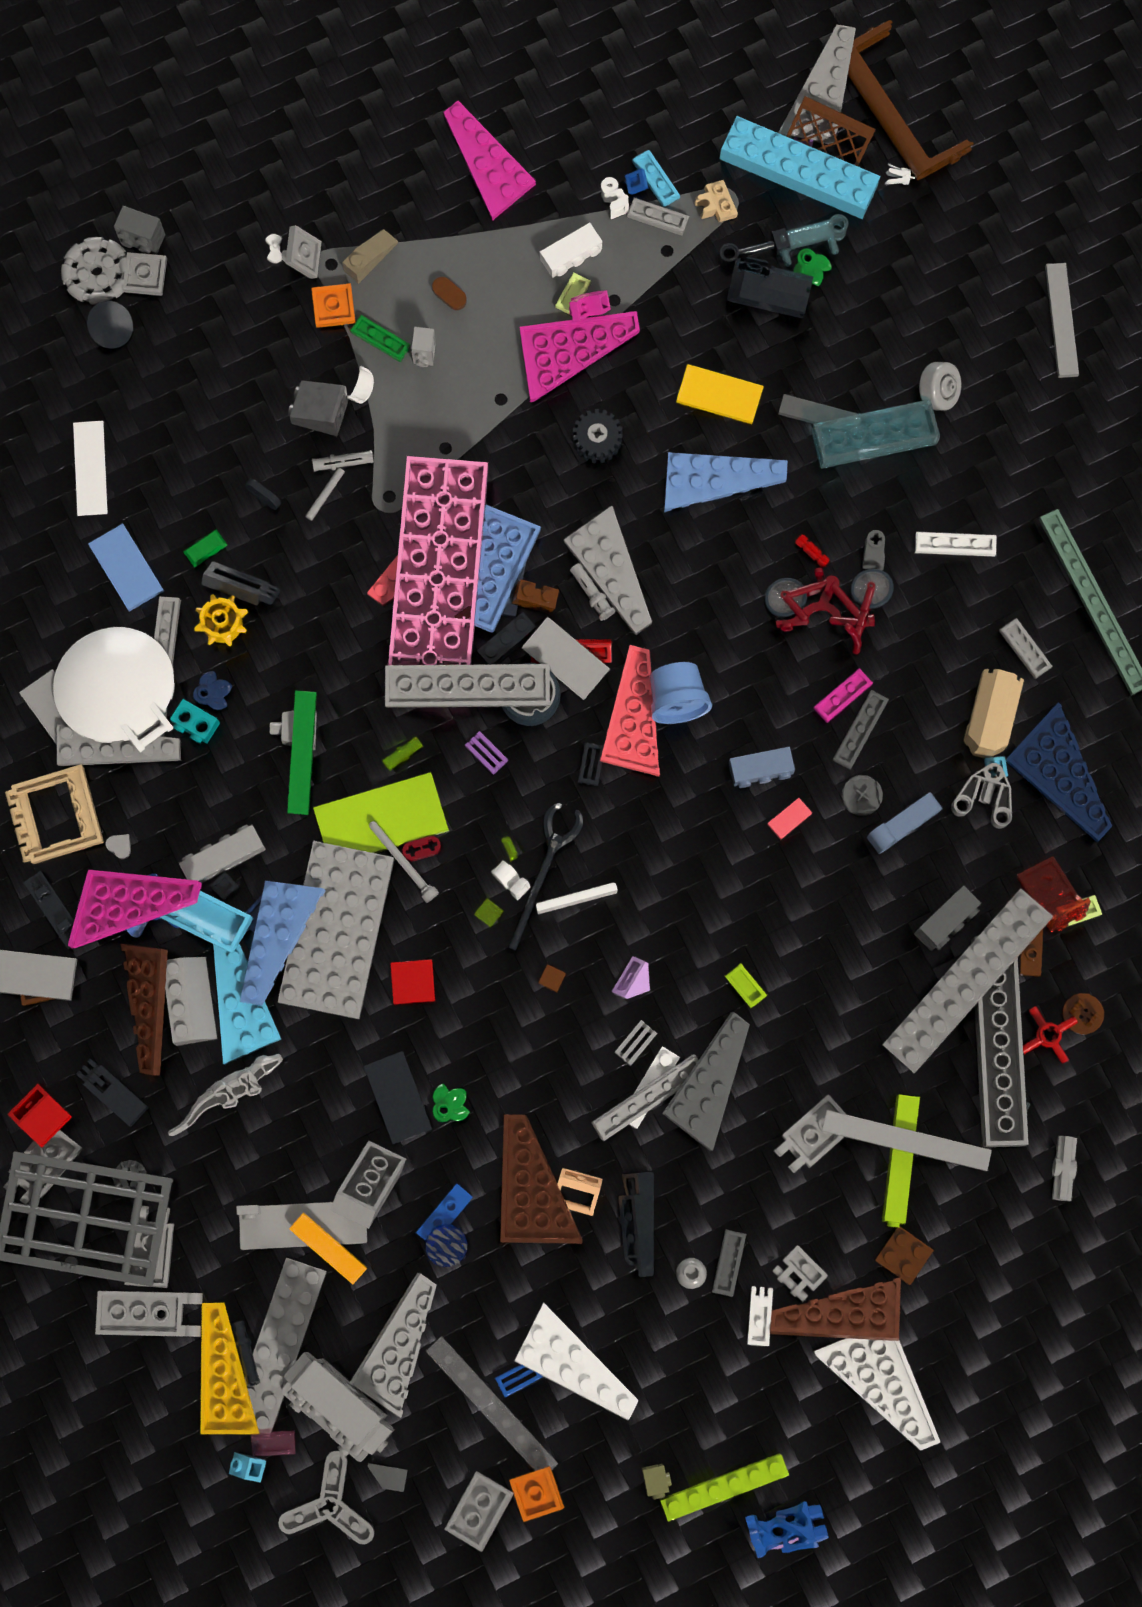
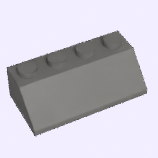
M186 957L167 960L165 990L173 1044L178 1046L217 1039L206 957Z

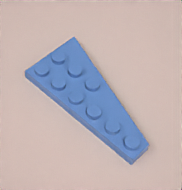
M485 505L474 626L493 633L540 533L541 527L488 505Z
M265 881L240 1002L263 1005L274 985L276 976L279 971H282L287 956L293 951L306 927L308 918L316 909L319 898L325 893V889Z

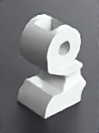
M612 177L605 178L601 183V195L604 202L611 203V219L628 213V195H625L622 189H618L616 179Z
M503 860L491 871L493 876L506 889H509L512 896L517 900L531 888L529 882L523 877L520 879L515 869Z

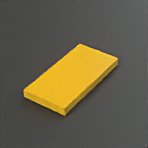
M688 364L676 403L752 424L764 386Z

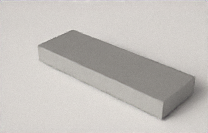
M637 198L633 199L627 215L628 218L681 236H683L689 220L688 215Z

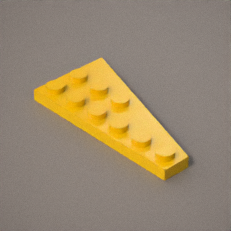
M202 1303L201 1434H260L225 1303Z

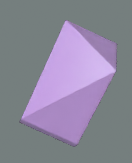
M633 956L612 990L613 993L626 999L650 991L648 963Z

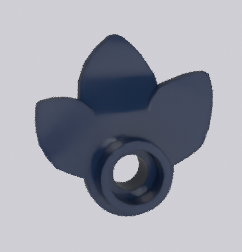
M214 671L207 672L200 678L199 686L193 692V698L198 704L208 705L215 710L226 708L227 702L224 697L231 691L232 684L226 680H217ZM200 692H205L207 696H201Z

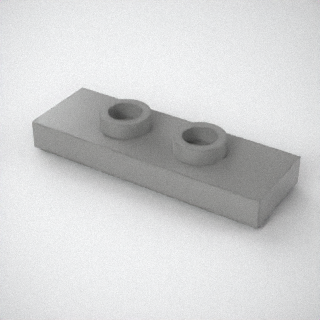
M1017 618L999 630L1035 679L1052 668L1050 662Z

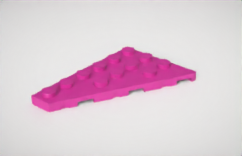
M637 311L590 317L576 322L567 320L520 327L530 402H534L637 335L640 331Z
M88 870L68 946L78 948L196 904L202 883L197 880Z

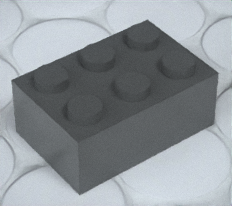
M963 886L914 934L930 951L935 948L939 950L950 940L949 934L954 936L965 925L963 923L964 920L969 922L980 911L977 907L981 902Z

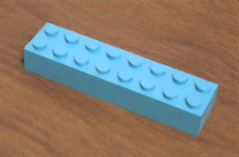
M738 116L721 148V160L863 219L880 179V176Z

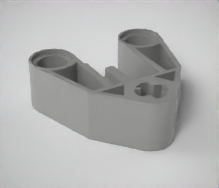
M991 763L967 780L953 801L951 809L956 816H965L972 808L980 782L983 783L978 801L984 804L991 803L994 789L998 787L990 821L994 827L1001 829L1008 825L1012 819L1011 786L1003 768L997 763ZM992 769H994V773L998 774V776L996 775L994 778H992L991 773H989L988 770L991 771ZM957 802H964L967 806L966 811H960L957 808ZM998 813L1004 814L1006 817L1005 823L997 821L996 815Z

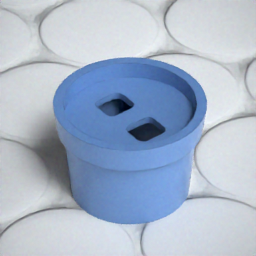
M689 662L672 663L662 666L650 674L653 699L651 713L652 719L655 722L662 724L687 722L697 719L711 710L712 703L709 694L704 690L697 665Z

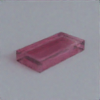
M295 1431L251 1434L252 1456L296 1453Z

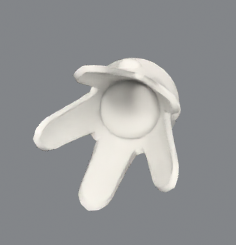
M888 164L892 168L886 171V175L896 177V179H889L885 184L903 183V185H909L910 178L915 179V177L911 176V169L898 168Z

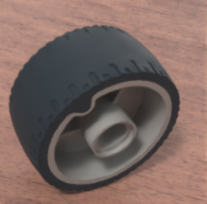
M550 671V706H502L504 712L510 719L521 725L536 726L546 722L556 712L560 702V687L556 677Z

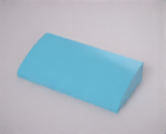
M202 891L199 893L196 904L160 917L231 953L236 949L253 920L252 916Z

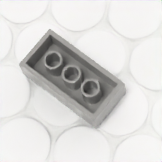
M368 1141L336 1193L330 1210L369 1229L398 1180L406 1158Z

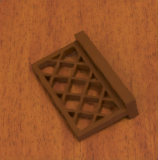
M804 96L786 137L790 138L793 130L801 127L805 138L798 142L806 140L807 146H810L808 139L819 135L822 147L817 148V150L823 149L827 153L826 147L837 144L840 155L835 157H841L844 161L843 156L854 152L856 157L854 165L858 166L876 129ZM803 109L811 112L813 117L812 121L802 124L800 119ZM814 114L820 116V118L815 119ZM826 119L829 121L831 128L820 132L816 121ZM799 120L800 125L795 127L797 121ZM814 122L818 133L807 137L803 126ZM831 122L837 124L838 126L833 127ZM839 127L846 128L849 137L837 141L834 129ZM849 130L852 131V132H854V133H856V134L850 135ZM832 131L835 142L824 146L821 134ZM858 135L865 137L864 145L855 149L852 138ZM850 139L853 150L842 154L838 143Z

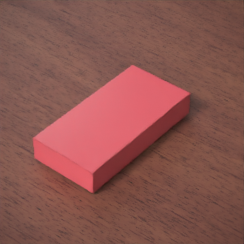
M798 798L767 825L781 840L807 819L812 812Z

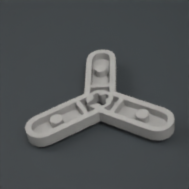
M333 1451L326 1457L320 1498L281 1515L278 1524L282 1532L286 1534L295 1533L329 1519L359 1544H367L373 1539V1526L342 1501L347 1469V1457L342 1452ZM326 1500L336 1503V1506L333 1507V1512H330L329 1509L319 1511V1508L327 1504Z

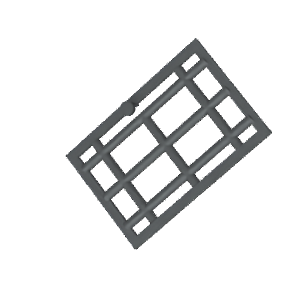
M14 1151L0 1222V1260L153 1287L173 1179ZM21 1162L38 1164L36 1173L20 1170ZM50 1166L87 1173L86 1181L47 1175L45 1174V1168ZM97 1174L137 1181L136 1190L94 1183L95 1176ZM18 1178L34 1181L30 1205L14 1203ZM49 1183L84 1189L80 1214L38 1207L42 1184ZM146 1183L161 1185V1194L144 1191ZM93 1191L134 1198L130 1222L89 1216ZM143 1200L159 1202L155 1227L138 1224ZM12 1211L28 1214L24 1238L8 1235ZM36 1216L78 1222L74 1247L32 1240ZM91 1224L128 1231L124 1255L82 1248L86 1225ZM137 1233L153 1235L149 1259L132 1257ZM6 1244L22 1246L21 1255L4 1252ZM30 1248L121 1263L122 1268L121 1272L78 1265V1260L74 1256L66 1258L65 1262L29 1256ZM130 1266L147 1268L146 1276L130 1274Z

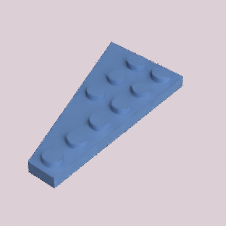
M668 453L664 512L678 507H687L698 502L703 503L731 496L739 492H748L759 487L764 488L784 483L787 480V460Z

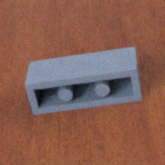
M790 747L730 758L729 760L733 785H739V788L751 786L752 782L759 781V784L768 783L772 778L779 777V780L788 779L795 771Z

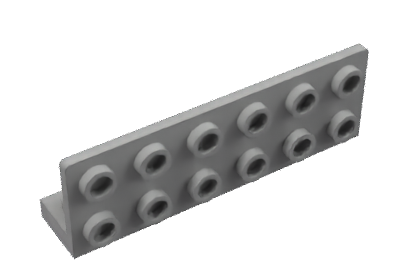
M333 1202L237 1206V1215H239L241 1250L308 1246L289 1229L303 1212L341 1245L367 1243V1228L331 1211Z

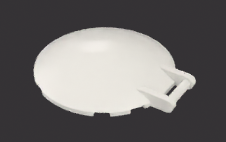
M112 627L92 632L73 644L62 657L57 667L53 682L56 708L64 722L79 735L102 743L131 740L141 753L149 743L166 731L169 732L174 729L164 716L174 693L173 666L163 647L152 637L141 631L125 627ZM159 722L162 723L159 727L150 732L141 740L137 739L141 735L146 733L148 730H150L152 727L157 725Z

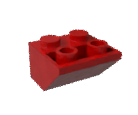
M39 1084L8 1113L12 1120L41 1148L72 1118Z

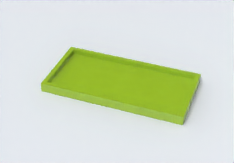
M431 772L313 807L324 843L370 853L388 850L370 829L369 823L372 821L379 825L396 847L405 845L410 841L449 831Z

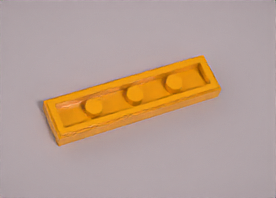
M303 1212L289 1228L352 1284L367 1269V1266L306 1213Z

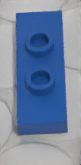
M456 1184L416 1233L433 1246L436 1241L429 1240V1235L439 1239L440 1236L434 1235L432 1232L437 1229L443 1234L446 1231L443 1228H448L473 1197Z

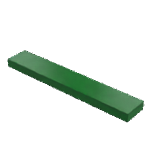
M295 691L287 813L309 814L317 692Z

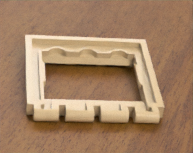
M82 764L12 785V790L5 792L8 805H16V807L10 809L14 826L21 824L20 827L15 828L19 845H27L20 848L23 862L31 861L32 864H36L104 843ZM67 782L81 837L55 843L48 848L42 849L27 793Z

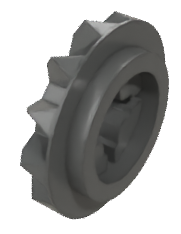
M133 1160L121 1162L115 1168L129 1171L130 1168L132 1172L147 1174L143 1165ZM113 1177L115 1186L136 1190L137 1181L131 1180L129 1186L128 1180Z

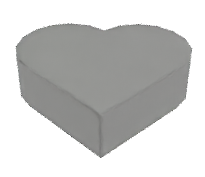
M130 835L109 837L106 841L107 849L114 852L119 859H127L131 854Z

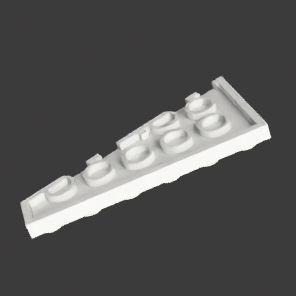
M543 1303L515 1362L629 1420L638 1399Z

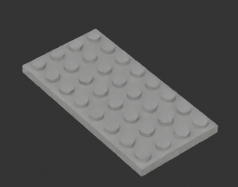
M313 841L303 886L323 888L326 891L319 898L314 913H311L303 933L293 951L287 957L278 1003L360 1019L394 857Z

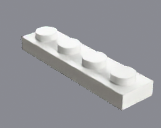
M662 1047L634 1094L675 1067L680 1057ZM646 1113L629 1125L637 1129Z

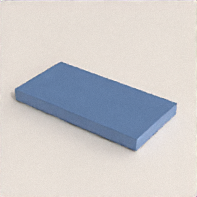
M124 524L88 543L128 611L164 592Z

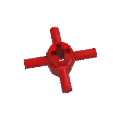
M1036 1006L1029 1011L1039 1028L1036 1032V1038L1023 1045V1054L1042 1045L1048 1048L1052 1047L1062 1064L1067 1062L1069 1059L1059 1042L1062 1038V1032L1077 1024V1019L1075 1016H1072L1059 1025L1046 1023ZM1045 1030L1048 1032L1053 1031L1055 1034L1050 1042L1044 1036Z

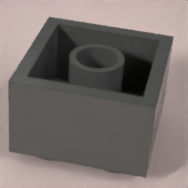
M122 206L114 225L120 243L127 248L135 247L144 254L151 253L157 255L165 237L160 219Z

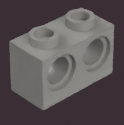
M414 327L412 341L413 364H417L420 367L433 366L436 347L435 331L430 328Z

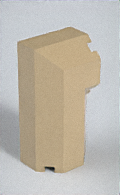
M984 669L981 674L970 723L967 726L964 742L969 746L970 752L974 756L991 758L1003 752L1008 746L1024 682L1022 678L1018 681L1017 675L999 669H994L993 673H988L989 669Z

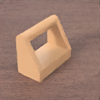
M562 1168L558 1181L560 1190L563 1185L594 1194L591 1207L565 1200L568 1209L593 1216L603 1179Z

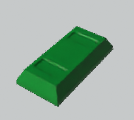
M216 529L183 552L195 568L225 548L227 543Z

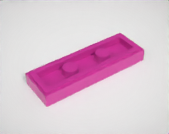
M859 668L814 706V709L828 723L873 683Z

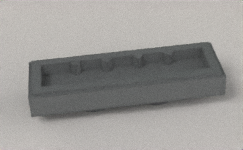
M725 1229L712 1289L713 1293L733 1297L746 1234Z

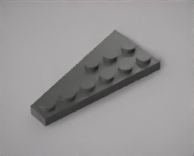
M735 1012L730 1013L662 1113L709 1151L714 1149L750 1026Z

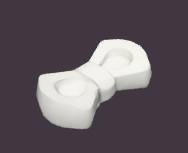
M277 234L269 235L265 240L270 246L267 260L272 263H279L283 260L282 253L280 252L282 238Z

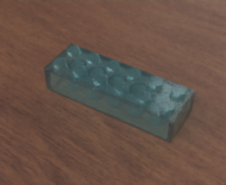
M931 400L815 423L812 429L821 469L936 445L940 438Z

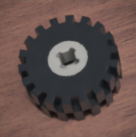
M595 409L594 413H591L589 410L585 416L583 414L579 416V421L576 420L572 439L574 449L578 450L577 454L580 457L584 456V460L592 459V463L600 460V463H603L606 458L609 461L612 459L613 454L616 456L622 443V426H620L618 419H614L615 416L612 413L607 415L605 410H603V413H599V409Z

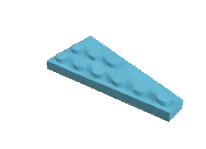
M240 943L233 953L213 944L224 1065L281 1040L265 1001L262 1006L240 1002L248 965Z

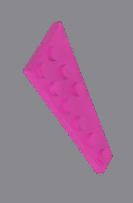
M457 101L444 111V117L493 221L536 185V181L478 120Z

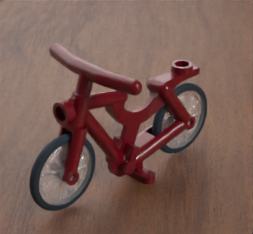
M822 568L815 569L817 579L815 583L803 586L796 579L782 578L773 582L768 587L765 593L767 609L778 617L796 616L790 620L776 621L777 628H781L782 631H791L793 626L808 625L809 616L819 610L826 611L832 615L829 619L831 624L845 625V630L851 635L853 640L852 652L854 654L860 653L863 629L868 626H875L874 614H869L870 610L887 603L894 589L893 581L886 572L879 569L862 571L854 578L851 584V595L854 601L861 606L859 610L839 587L838 578L836 576L825 578ZM833 592L855 618L841 617L840 611L830 604ZM822 593L819 602L812 603L803 608L807 597Z

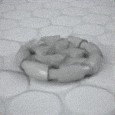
M103 237L84 239V242L73 245L64 257L65 263L61 266V277L63 284L68 287L67 291L81 302L87 301L92 305L121 296L124 293L122 290L124 272L127 273L128 269L125 249L111 239L109 241L104 240ZM106 248L107 252L103 253L101 249ZM89 249L90 252H86L84 255L82 254L83 251ZM119 258L120 262L115 264L114 260ZM130 261V265H129V272H128L129 275H131V271H132L131 261ZM73 263L78 264L77 269L72 267ZM95 268L102 269V273L97 276L93 275L92 271ZM117 275H121V279H116ZM79 279L80 283L74 284V281ZM110 286L111 290L105 293L103 289ZM90 290L93 292L92 294H88L87 291Z

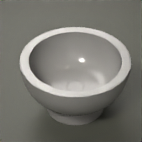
M687 1258L680 1262L677 1267V1280L685 1288H698L706 1280V1268L698 1259Z

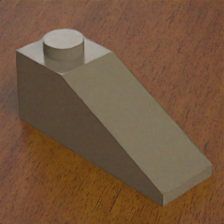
M383 229L357 247L342 262L344 272L359 284L398 244V241Z

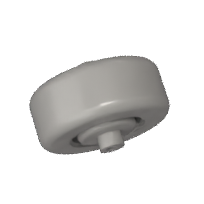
M933 362L924 369L920 378L919 391L921 400L927 408L931 410H949L958 401L961 392V377L958 369L953 364Z

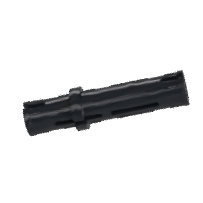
M238 1321L232 1324L231 1327L236 1341V1348L240 1355L246 1384L248 1387L259 1384L260 1379L250 1346L252 1342L248 1338L245 1322Z

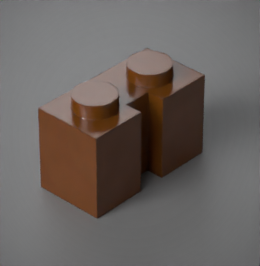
M520 579L515 585L511 604L550 614L556 607L559 589L548 586L536 589V583Z

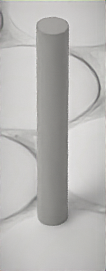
M337 468L306 514V518L311 521L313 520L345 471L343 469Z

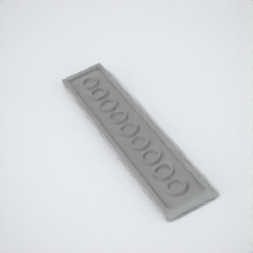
M1020 889L885 1041L883 1046L915 1073L1053 918V915Z

